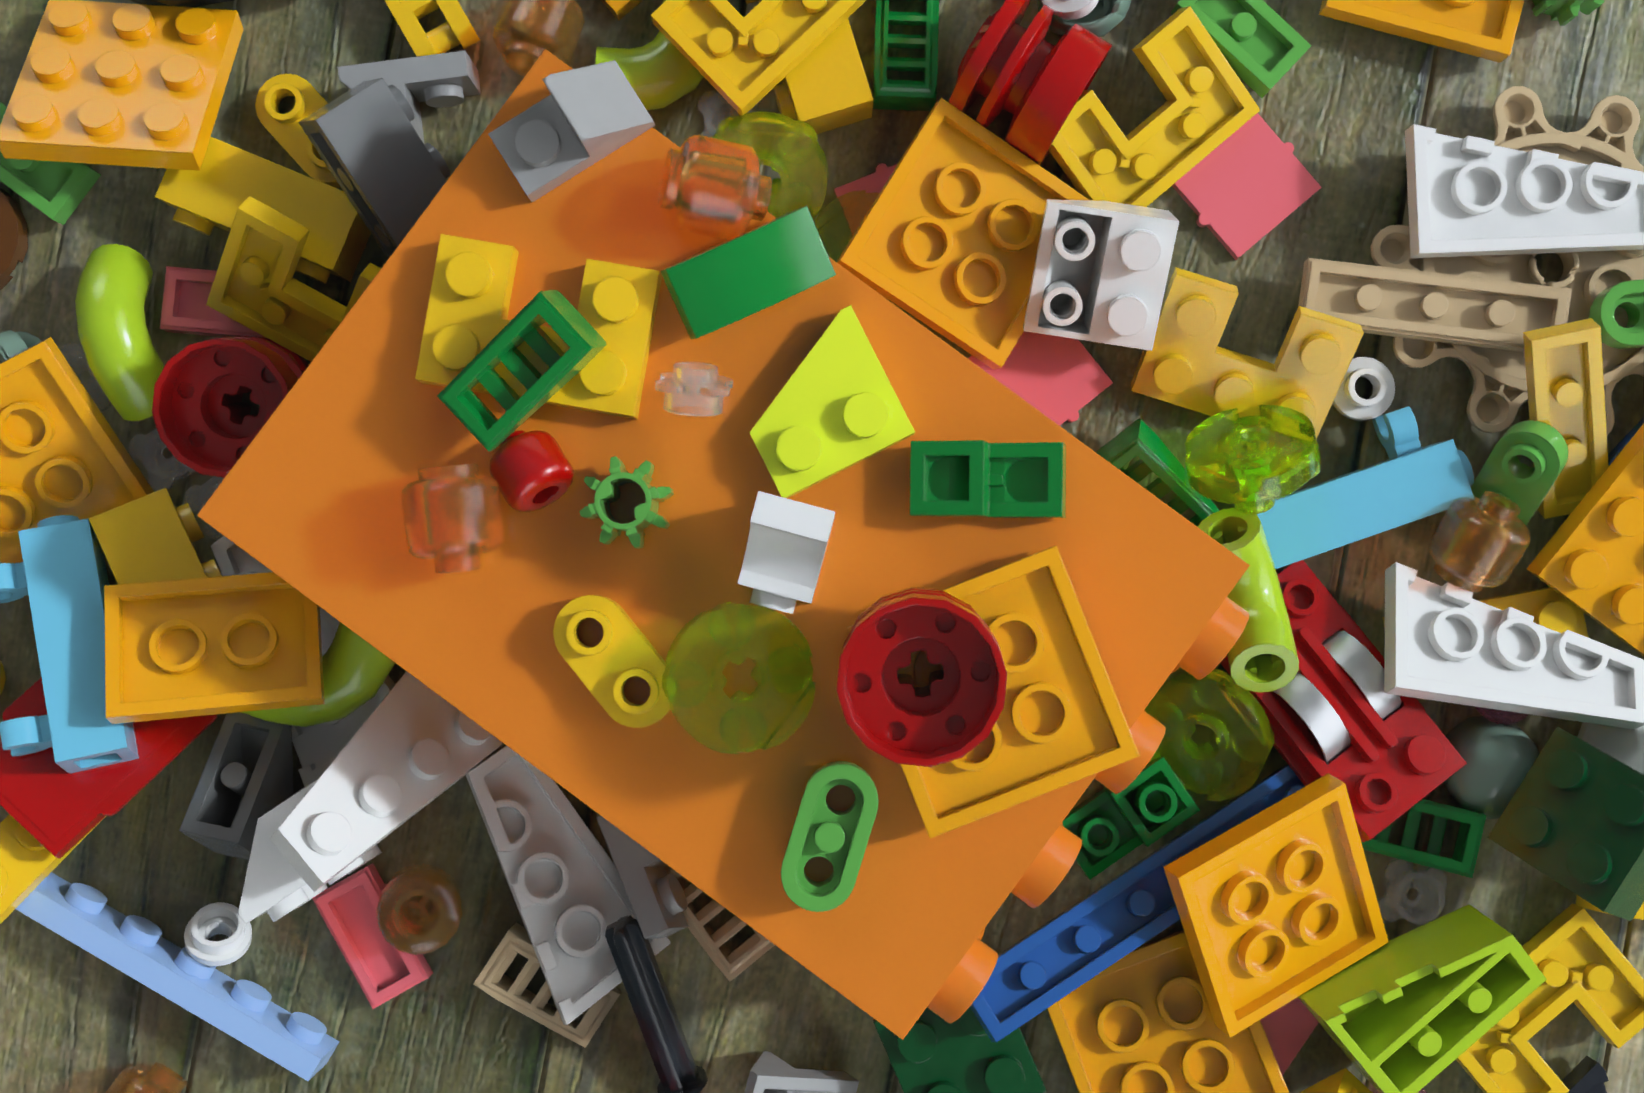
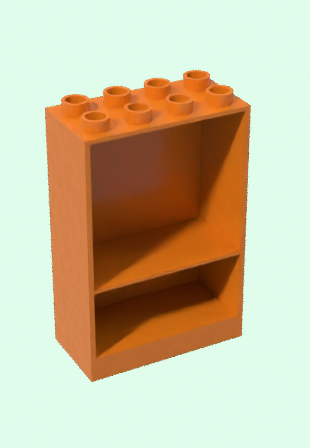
M545 49L197 516L902 1040L905 1038L926 1008H929L947 1023L951 1024L959 1019L975 1001L996 966L998 953L982 942L981 939L984 935L985 927L1009 894L1012 893L1034 909L1040 906L1054 892L1075 862L1082 846V839L1065 828L1063 820L1093 779L1097 780L1114 794H1118L1137 778L1155 754L1165 735L1166 726L1144 710L1169 675L1182 668L1195 679H1203L1219 665L1241 636L1249 620V612L1227 596L1250 565L830 257L829 259L836 273L835 276L697 339H690L662 276L638 419L543 404L515 431L523 430L529 432L539 430L546 431L553 436L573 467V482L565 494L544 508L531 512L514 510L505 501L489 472L490 460L499 446L492 451H488L437 397L445 387L421 383L415 380L440 235L445 234L510 245L518 250L519 254L507 320H512L540 291L557 290L578 310L586 259L661 271L720 242L738 237L776 219L772 214L653 127L536 201L531 202L488 134L551 95L542 80L550 74L573 69ZM851 305L915 433L885 450L787 498L835 511V519L812 603L797 600L794 612L790 614L750 603L753 588L737 584L747 547L750 520L758 491L781 497L749 432L840 310ZM547 322L541 325L551 327ZM473 392L497 419L506 412L491 394ZM911 441L1063 442L1066 444V517L982 518L911 516ZM617 456L620 458L628 473L633 474L635 468L638 469L646 460L651 462L655 466L651 476L653 479L649 484L652 487H670L674 491V495L669 499L659 502L657 513L666 518L670 526L668 529L650 524L643 529L645 534L643 548H634L625 531H622L620 536H617L609 545L603 544L599 540L600 533L603 530L601 527L604 522L600 518L589 519L580 516V510L588 506V504L594 503L596 493L583 480L588 476L603 481L606 477L610 476L611 457ZM626 483L620 486V499L610 503L611 514L620 524L636 520L634 508L639 504L645 503V493L637 483ZM1057 546L1140 756L930 839L901 765L868 749L846 723L836 690L840 654L844 641L849 634L847 627L854 625L857 617L884 595L911 587L943 590L1050 547ZM599 595L614 600L624 609L674 673L677 683V694L675 702L667 715L653 725L643 728L624 726L608 715L556 648L553 636L554 623L557 615L567 603L581 596ZM593 618L583 620L578 628L580 641L589 647H595L601 642L604 633L602 625ZM633 676L626 681L624 694L631 703L644 704L650 697V686L645 679ZM847 761L862 767L873 779L879 799L878 811L856 883L850 896L840 906L824 912L809 911L796 905L783 888L781 880L783 858L809 778L818 768L827 763ZM837 785L828 791L826 801L832 809L845 811L853 805L855 794L848 786ZM813 857L806 863L804 870L811 880L821 882L831 876L833 866L824 857Z

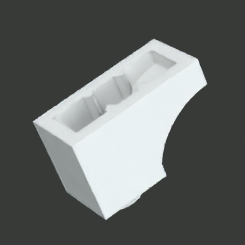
M758 491L750 520L747 547L737 583L753 588L750 603L793 614L797 600L812 603L835 519V511Z

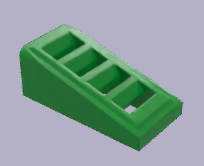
M876 0L873 109L931 111L937 102L939 0H905L926 1L925 13L889 11V0ZM888 25L925 26L924 35L888 34ZM888 48L924 49V58L887 57ZM887 71L923 72V81L887 80Z
M540 291L437 397L488 451H492L581 371L607 344L559 291ZM547 322L570 347L566 353L540 328L542 324ZM524 341L548 365L549 369L543 375L518 350L517 347ZM501 362L527 389L521 397L495 371L494 368ZM479 382L506 410L499 419L471 391Z
M1140 418L1096 452L1137 483L1151 472H1154L1158 478L1146 486L1145 489L1159 499L1172 490L1177 496L1168 502L1167 505L1179 514L1191 508L1196 515L1189 521L1197 527L1210 514L1220 511L1157 434ZM1138 456L1140 458L1126 470L1123 468L1134 457Z
M1421 799L1408 810L1401 845L1388 842L1392 823L1377 834L1375 839L1372 838L1361 843L1363 850L1473 878L1487 815ZM1422 812L1434 815L1426 852L1414 849ZM1448 819L1460 822L1452 859L1440 856Z

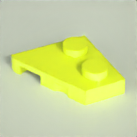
M850 305L840 310L749 433L781 497L789 498L914 435L915 430Z

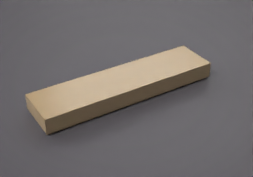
M1308 258L1304 261L1298 306L1359 324L1364 333L1524 352L1523 332L1567 323L1572 289Z

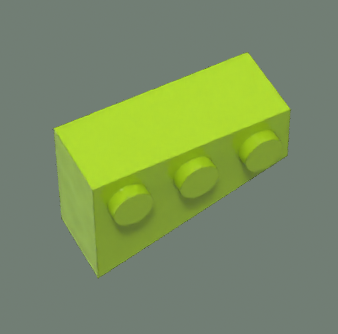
M1468 904L1389 940V943L1300 995L1298 998L1357 1070L1380 1093H1418L1547 979L1513 934Z

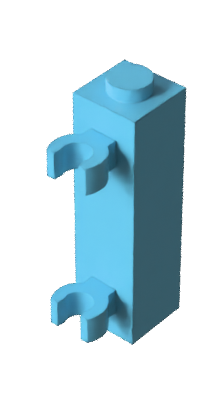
M1410 406L1372 419L1376 434L1389 459L1278 498H1276L1271 472L1264 456L1230 467V470L1246 509L1256 513L1262 523L1275 569L1474 501L1475 499L1470 487L1474 483V474L1469 459L1463 451L1457 450L1453 439L1421 447L1414 413Z
M72 515L45 518L38 522L37 528L18 531L23 562L15 564L0 563V604L18 600L26 595L29 596L47 715L21 717L0 722L3 750H11V755L14 757L40 752L53 747L55 763L69 774L139 759L133 722L111 724L106 719L104 585H109L104 552L88 518L80 520Z

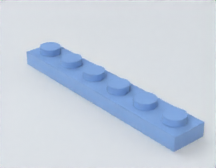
M51 872L16 908V910L306 1081H309L327 1064L339 1044L338 1040L326 1034L327 1028L315 1017L302 1012L290 1013L271 1001V994L262 986L243 979L236 981L217 970V966H207L198 963L190 957L185 947L181 949L161 937L162 930L155 923L136 915L125 916L106 904L108 901L107 897L89 885L82 883L71 884Z

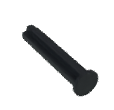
M631 915L621 917L618 921L607 926L605 937L658 1073L660 1082L657 1086V1092L699 1093L706 1086L708 1078L705 1070L700 1066H696L649 939L644 938L637 919H634Z

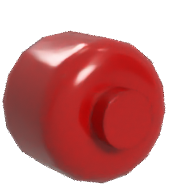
M514 431L499 445L489 465L490 475L510 507L519 512H531L552 504L567 492L573 482L574 470L558 442L546 431Z

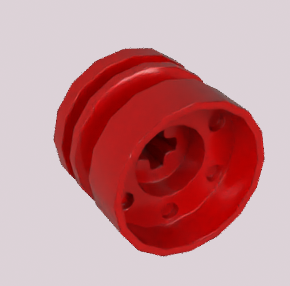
M1006 0L993 15H989L967 49L959 65L956 85L949 103L963 113H966L979 94L985 97L986 100L976 118V122L985 128L995 120L1003 109L1012 113L1014 116L1007 131L1005 142L1038 165H1041L1080 95L1089 88L1112 44L1076 23L1066 31L1054 46L1044 40L1052 21L1054 9L1043 5L1026 29L1020 23L1031 0Z
M264 337L213 338L186 346L167 361L154 385L152 414L161 441L177 461L202 475L225 478L309 364L304 357ZM251 392V401L260 405L259 413L250 415L251 406L242 402L243 393Z
M911 587L880 597L857 617L844 641L840 654L836 691L846 723L868 749L896 764L932 767L964 757L989 736L1004 708L1007 671L996 638L970 604L943 590ZM915 651H926L929 663L935 665L942 664L941 670L930 673L929 685L925 687L914 686V680L911 675L899 674L898 668L910 665L911 653Z

